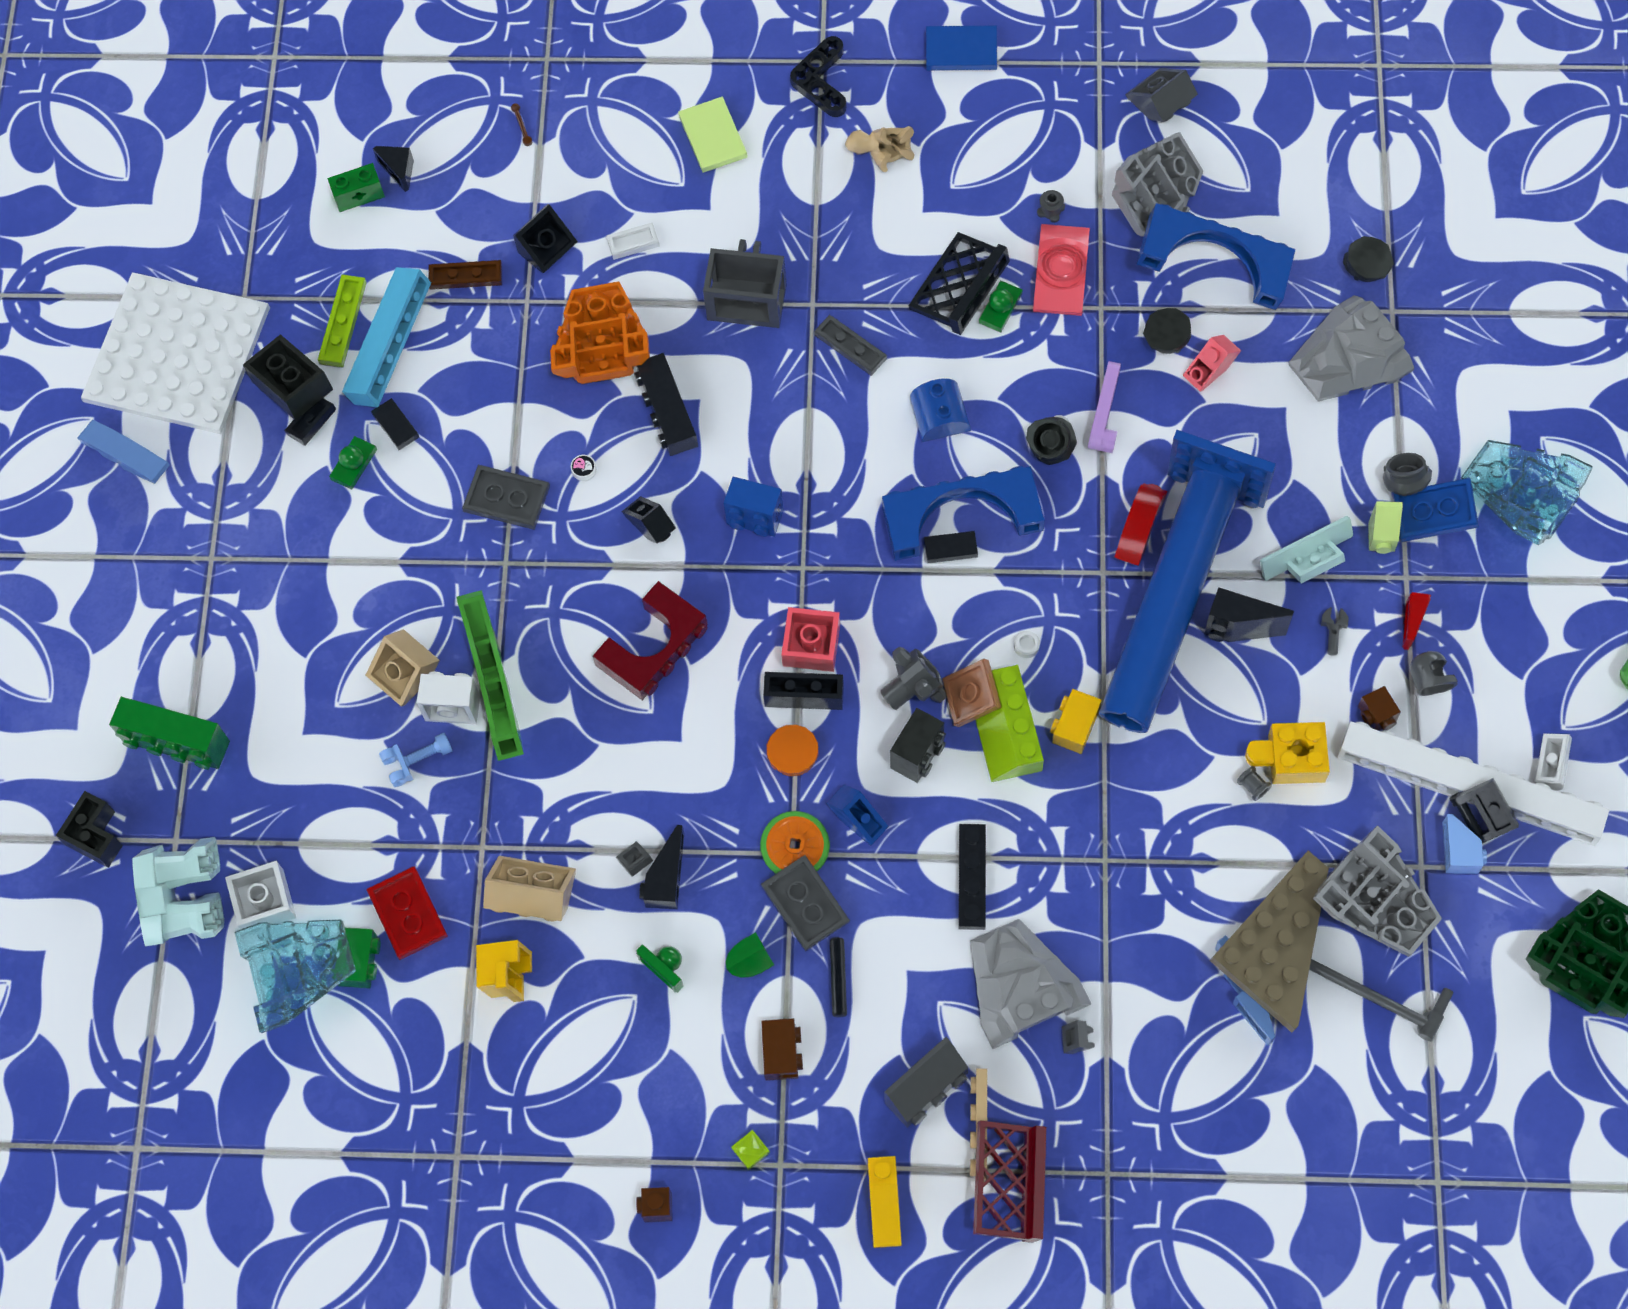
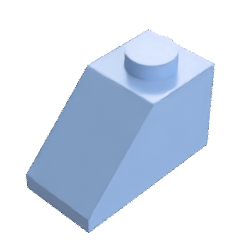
M1447 814L1443 821L1446 873L1478 874L1483 865L1487 863L1486 849H1482V840L1453 814Z

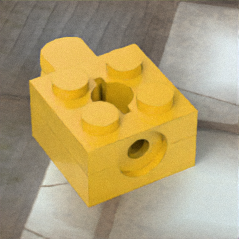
M1325 722L1272 724L1268 733V740H1253L1248 744L1245 752L1247 763L1254 767L1271 766L1272 784L1325 783L1330 773Z

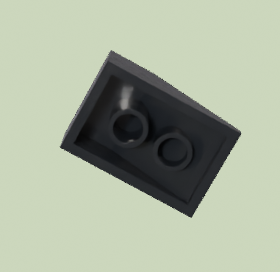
M1218 587L1204 635H1208L1209 638L1218 642H1235L1284 636L1287 634L1294 611Z

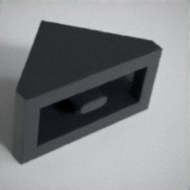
M375 146L373 151L377 162L405 192L408 191L414 163L410 148Z

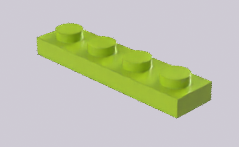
M341 274L318 356L319 364L344 367L367 283L365 278Z

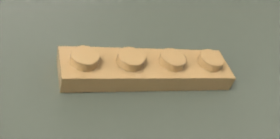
M976 1069V1077H971V1094H976V1104H971L970 1121H976V1132H970V1148L977 1149L978 1121H987V1069ZM987 1129L985 1130V1139H986V1140H987ZM987 1157L984 1159V1167H985L986 1169H987ZM970 1159V1176H975L976 1159Z

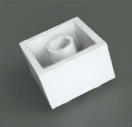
M440 672L421 674L417 705L425 721L477 725L480 693L473 677L464 673H456L454 676L444 675Z
M277 861L225 877L237 925L245 935L296 919L285 873Z

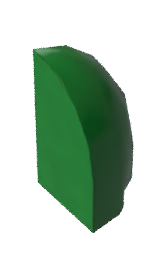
M756 932L733 946L725 961L726 969L732 975L740 978L758 975L774 966Z

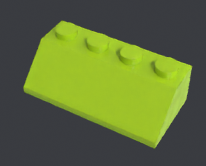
M1014 665L992 670L1001 708L975 720L991 782L1043 771L1044 759L1019 666Z

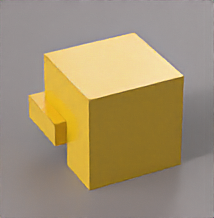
M518 940L476 945L477 988L491 998L506 996L513 1002L524 1001L523 973L532 972V951Z

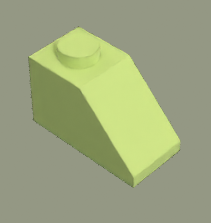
M1376 501L1368 522L1369 551H1376L1380 554L1395 552L1400 535L1402 502Z

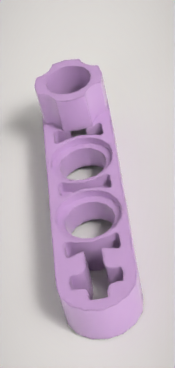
M1108 362L1089 438V449L1113 453L1117 431L1106 429L1121 363Z

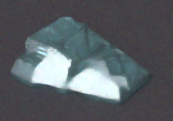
M1488 440L1464 472L1461 479L1471 478L1473 492L1515 534L1540 545L1546 539L1549 540L1575 505L1580 496V490L1585 485L1593 466L1568 454L1561 453V457L1547 455L1545 450L1541 449L1531 452L1521 450L1520 445Z
M341 919L313 920L307 923L287 921L283 922V924L260 922L234 932L240 957L249 961L259 1005L254 1006L253 1009L260 1033L288 1024L356 972L346 930Z

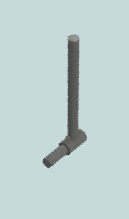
M1311 959L1309 970L1418 1025V1035L1426 1041H1433L1442 1023L1443 1014L1453 995V991L1443 988L1433 1010L1421 1015Z

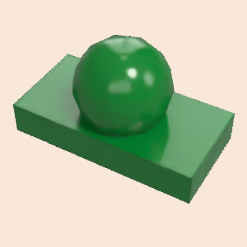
M1000 280L997 288L990 295L989 302L979 319V323L1002 332L1022 296L1023 290Z
M354 436L350 444L340 451L339 461L331 472L330 479L352 490L376 453L377 447Z
M643 944L636 950L638 960L670 989L677 993L682 989V979L674 973L682 962V956L678 949L672 946H665L658 951L656 956Z

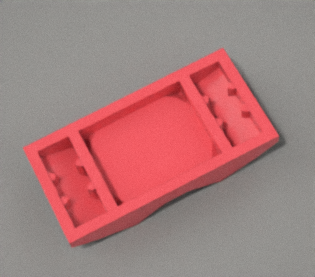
M1041 224L1033 312L1082 316L1090 228Z

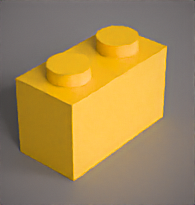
M1072 689L1069 697L1064 696L1059 710L1063 712L1060 720L1055 718L1050 730V733L1053 734L1052 743L1082 754L1101 708L1102 700Z

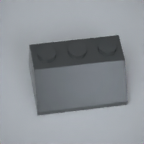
M945 1037L884 1091L885 1104L906 1128L912 1123L916 1126L927 1116L925 1112L932 1105L936 1108L947 1098L946 1093L952 1087L958 1089L968 1079L966 1077L968 1066L951 1041Z

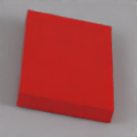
M415 866L366 889L399 960L448 937Z

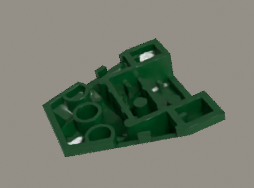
M1598 889L1576 906L1570 914L1558 920L1547 932L1544 931L1540 934L1525 959L1532 970L1539 973V980L1544 986L1586 1011L1597 1014L1601 1010L1609 1016L1625 1018L1628 1014V906Z

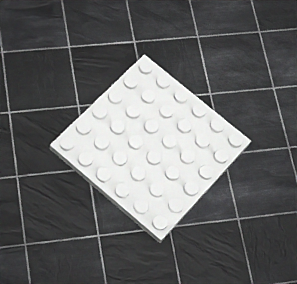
M132 272L81 399L85 403L221 434L246 372L243 364L252 356L270 306L268 303Z

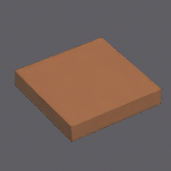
M981 659L942 678L954 726L961 727L1001 708L989 660Z

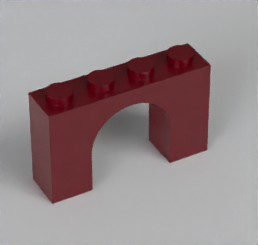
M660 581L644 596L642 602L644 609L664 623L671 631V637L667 646L655 655L641 657L631 654L609 637L592 656L596 667L642 701L647 695L651 696L656 691L658 682L663 676L667 677L673 671L675 662L680 657L683 658L688 654L696 638L700 639L708 628L705 614Z

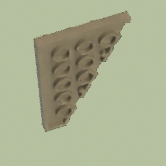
M1310 851L1303 855L1210 960L1211 963L1291 1033L1299 1026L1321 912V906L1313 897L1318 891V887L1327 878L1329 870Z

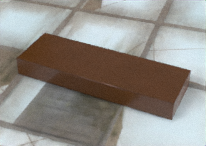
M501 260L429 264L428 279L431 282L429 289L502 285Z

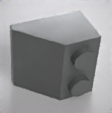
M1159 68L1125 95L1148 119L1165 122L1174 116L1173 113L1178 109L1188 106L1198 93L1186 70Z

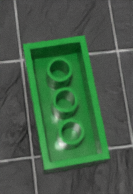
M122 696L109 723L115 735L128 748H145L150 754L156 756L166 754L171 759L181 763H185L186 760L191 761L197 767L209 770L210 767L220 768L230 740L218 723Z

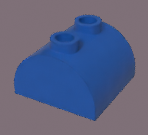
M931 380L921 384L912 391L910 401L922 442L971 431L960 389L955 380Z

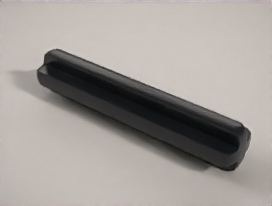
M838 937L830 939L832 1015L834 1017H845L847 1015L844 939Z

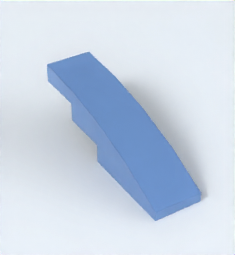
M93 419L77 437L82 444L97 450L103 457L118 463L124 470L154 484L170 466L167 461L150 450Z
M1226 935L1217 941L1215 947L1217 952L1228 940ZM1224 974L1226 980L1239 994L1235 997L1233 1005L1265 1044L1269 1046L1275 1038L1269 1012Z

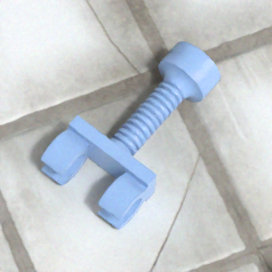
M445 733L435 736V742L431 746L428 745L426 748L424 747L407 755V757L403 756L397 744L392 748L381 751L379 755L384 765H389L397 759L399 760L402 770H397L389 775L393 786L399 787L407 781L414 780L408 768L410 764L412 765V763L414 764L424 759V757L427 758L431 754L434 755L436 752L442 753L444 756L453 750Z

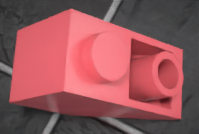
M1225 335L1211 337L1183 376L1201 392L1230 367L1241 350Z

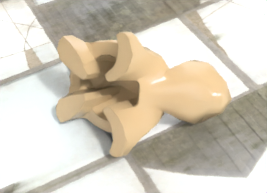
M910 126L905 128L883 127L872 131L870 135L862 130H857L848 136L845 146L857 155L870 152L880 170L887 172L888 162H894L902 157L911 161L914 159L910 139L914 134V130Z

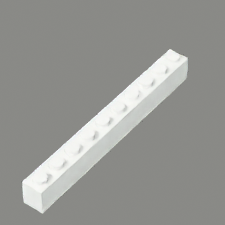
M1350 721L1337 757L1450 797L1494 778L1517 820L1596 846L1602 837L1610 810L1603 807L1599 802L1584 801L1578 799L1572 793H1560L1552 790L1546 784H1534L1525 781L1522 776L1499 772L1493 766L1475 764L1467 757H1455L1447 754L1443 749H1431L1422 746L1419 741L1396 737L1390 731L1372 729L1364 722ZM1470 800V801L1467 802V803H1470V804L1475 805V803H1474L1473 800Z

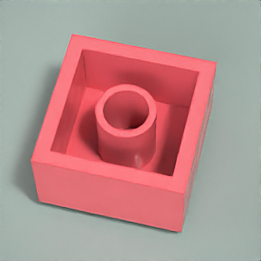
M788 607L781 654L783 666L834 672L840 631V612Z

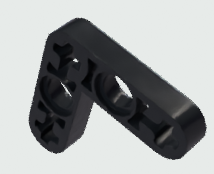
M836 36L824 39L790 73L792 87L832 117L842 116L847 108L846 98L820 78L843 55V42ZM835 46L837 47V50L831 49V50L829 51V47H831V48H834ZM816 59L823 62L820 67H814L810 63ZM805 76V80H803V79L797 80V77L802 78V77ZM815 88H822L825 91L819 96L812 93Z

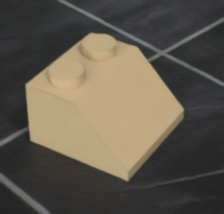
M402 629L383 637L365 676L402 707L418 693L421 674L434 672L440 660Z

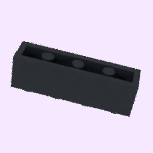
M664 353L649 357L642 365L636 366L637 372H634V377L638 387L643 385L645 392L642 393L645 406H651L653 411L650 414V418L654 428L659 427L661 434L658 435L662 449L667 448L669 455L673 456L698 447L696 433Z

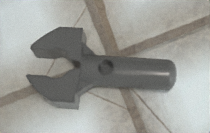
M1330 607L1322 615L1321 626H1326L1329 630L1328 654L1335 656L1338 654L1339 630L1342 628L1347 629L1349 617L1340 608L1339 620L1334 624L1330 616L1332 607Z

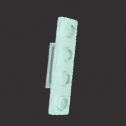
M1345 516L1262 558L1260 565L1263 578L1269 580L1288 570L1302 584L1345 562L1344 553L1336 545L1353 536L1351 519Z

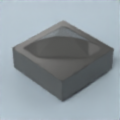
M637 841L616 856L618 862L632 877L653 862L651 856Z

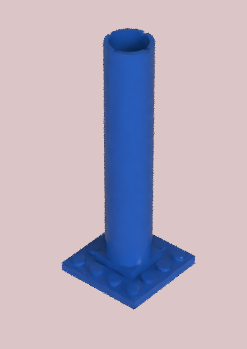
M1176 430L1172 442L1168 475L1177 482H1188L1099 710L1100 717L1119 728L1123 726L1125 730L1131 732H1148L1236 500L1243 501L1245 505L1251 508H1264L1276 463Z

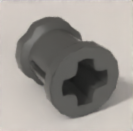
M1254 766L1248 768L1237 779V783L1243 785L1253 795L1252 799L1254 801L1262 798L1272 787L1270 782L1266 783L1256 773Z

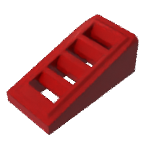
M1412 592L1406 601L1402 646L1404 650H1409L1415 640L1431 600L1430 594Z

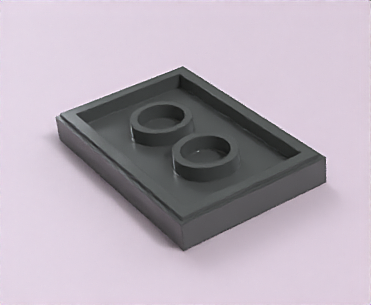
M478 465L462 509L466 513L535 530L550 484L546 481Z
M806 855L761 883V887L805 952L850 922Z

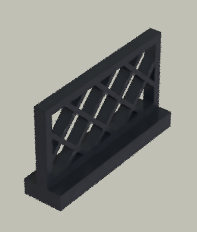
M957 232L908 305L909 310L948 325L952 328V332L961 335L1010 262L1007 247L1001 244L995 247ZM960 241L970 245L971 248L958 253L956 251ZM984 251L991 253L987 259L977 260V253ZM973 255L974 263L961 266L959 259ZM957 261V268L944 271L943 267L947 262ZM977 268L978 274L976 277L965 280L963 272ZM961 274L963 281L948 284L947 277ZM944 278L946 286L932 290V283ZM965 287L966 292L963 296L952 297V290ZM946 292L949 293L950 300L936 303L934 296ZM932 297L933 305L926 307L918 305L922 299ZM953 306V311L949 317L939 313V309Z

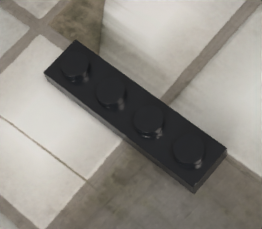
M959 824V929L985 930L986 824Z

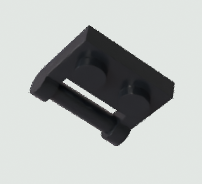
M1494 778L1464 792H1458L1449 798L1454 807L1457 806L1468 828L1482 840V844L1519 827L1518 821ZM1468 801H1474L1488 827L1487 830H1481L1467 804Z

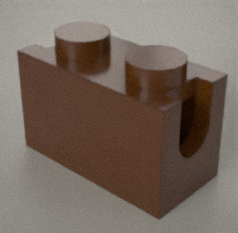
M794 1018L761 1021L765 1080L798 1079V1070H803L802 1053L797 1054L796 1043H802L801 1027H795Z

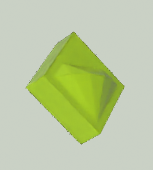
M753 1130L731 1147L748 1170L770 1153L769 1149Z

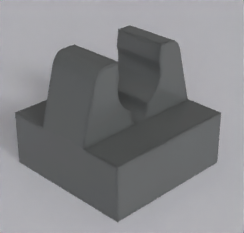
M1076 1020L1062 1026L1064 1053L1075 1054L1095 1047L1093 1042H1088L1087 1035L1094 1031L1092 1027L1086 1024V1021Z

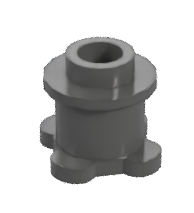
M1055 190L1044 192L1040 197L1041 208H1038L1037 215L1040 218L1050 219L1052 223L1058 222L1060 213L1065 210L1062 194Z

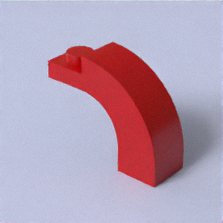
M1143 483V485H1140L1123 528L1114 558L1139 566L1155 520L1166 498V490L1161 489V487L1155 484Z

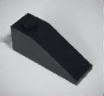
M682 825L675 827L647 871L645 883H640L639 898L643 899L646 908L678 909L684 844Z

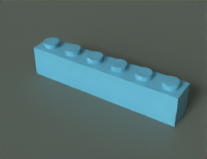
M395 268L342 391L354 405L378 407L431 285L429 279L420 269Z

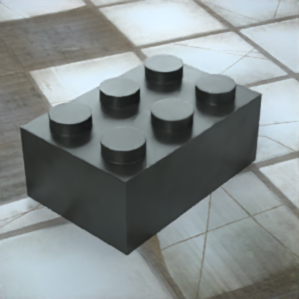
M281 334L243 364L252 383L295 420L333 390L325 372Z

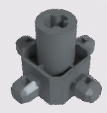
M898 647L892 652L893 659L897 663L895 665L898 676L883 687L880 692L893 709H899L915 695L921 701H925L930 697L933 701L941 703L946 699L947 695L943 688L944 685L940 673L918 649H914L909 653L906 649Z

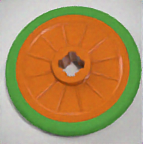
M789 811L776 816L768 823L762 833L760 848L766 865L776 874L804 855H806L815 870L818 871L827 860L830 841L824 825L817 818L805 812ZM791 841L800 842V848H790Z

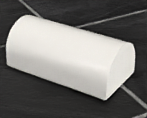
M1543 734L1535 783L1546 784L1555 791L1564 788L1572 742L1570 734Z

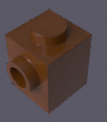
M1385 686L1363 696L1358 705L1363 722L1375 730L1391 729L1397 724L1396 721L1401 713Z
M641 1188V1197L636 1198L637 1214H642L644 1222L673 1221L672 1192L670 1188Z

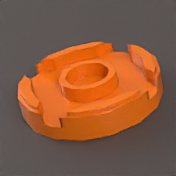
M786 725L777 729L770 736L767 743V758L771 767L786 776H800L807 773L819 756L818 742L814 734L807 728L799 725Z

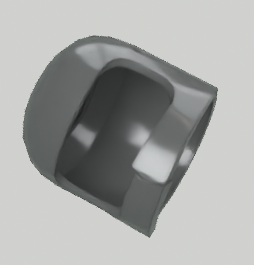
M1427 651L1417 655L1411 661L1410 674L1420 696L1443 693L1453 689L1458 684L1454 674L1444 675L1443 667L1446 665L1447 660L1440 652Z

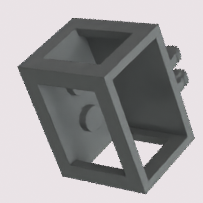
M743 239L739 241L738 251L711 248L703 288L707 320L780 328L787 287L784 256L761 254V241H755L753 253L745 252L747 243Z

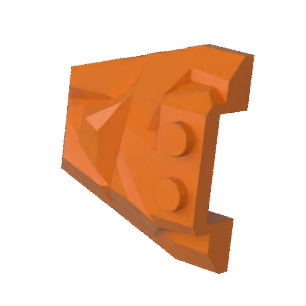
M620 282L571 290L563 313L565 318L563 325L559 326L557 330L558 340L556 345H552L550 350L552 373L563 378L574 377L581 384L631 376L634 373V366L642 365L650 357L649 338Z

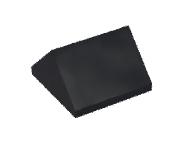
M550 204L541 209L513 235L517 252L541 273L547 271L578 242Z

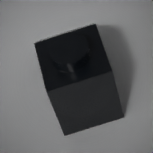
M642 496L621 511L648 540L657 544L667 540L671 532L676 529L660 504Z

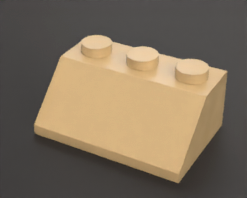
M498 856L485 879L483 908L491 909L498 913H515L522 917L544 918L546 921L551 922L562 921L568 909L576 868Z

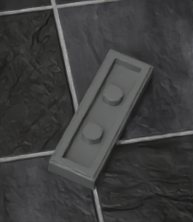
M830 314L814 331V336L870 376L887 360L885 353Z

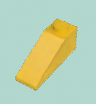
M896 1157L868 1158L874 1248L902 1246Z

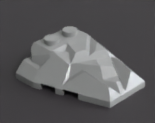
M1178 132L1128 156L1116 171L1114 180L1116 185L1112 191V196L1134 232L1139 236H1144L1149 215L1156 203L1169 205L1173 209L1182 212H1189L1190 208L1187 206L1189 197L1195 196L1203 169L1181 133Z
M1355 295L1332 309L1288 364L1318 402L1347 395L1349 391L1362 388L1364 391L1371 389L1372 385L1384 382L1386 385L1392 384L1414 371L1411 357L1404 349L1405 341L1373 301H1364L1363 298Z
M1377 825L1344 857L1318 887V891L1313 899L1334 919L1409 957L1442 918L1426 891L1419 889L1412 876L1415 873L1411 866L1407 868L1399 856V853L1402 851L1398 844Z
M1020 919L970 941L980 1008V1022L992 1049L1017 1039L1019 1032L1063 1012L1067 1016L1091 1005L1079 978Z

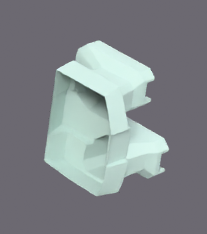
M215 837L200 839L187 851L164 852L163 845L142 850L132 858L135 894L145 946L163 944L170 938L190 933L197 935L201 939L215 937L224 928V914L219 892L206 894L194 901H176L174 890L176 887L189 883L212 880L220 872V859Z

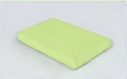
M723 96L678 111L681 123L703 173L747 158V152Z

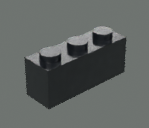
M765 672L763 692L765 707L843 710V674Z

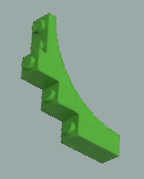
M480 590L457 596V603L478 675L497 759L501 761L523 755L519 724L512 704L500 648L492 627L483 592Z

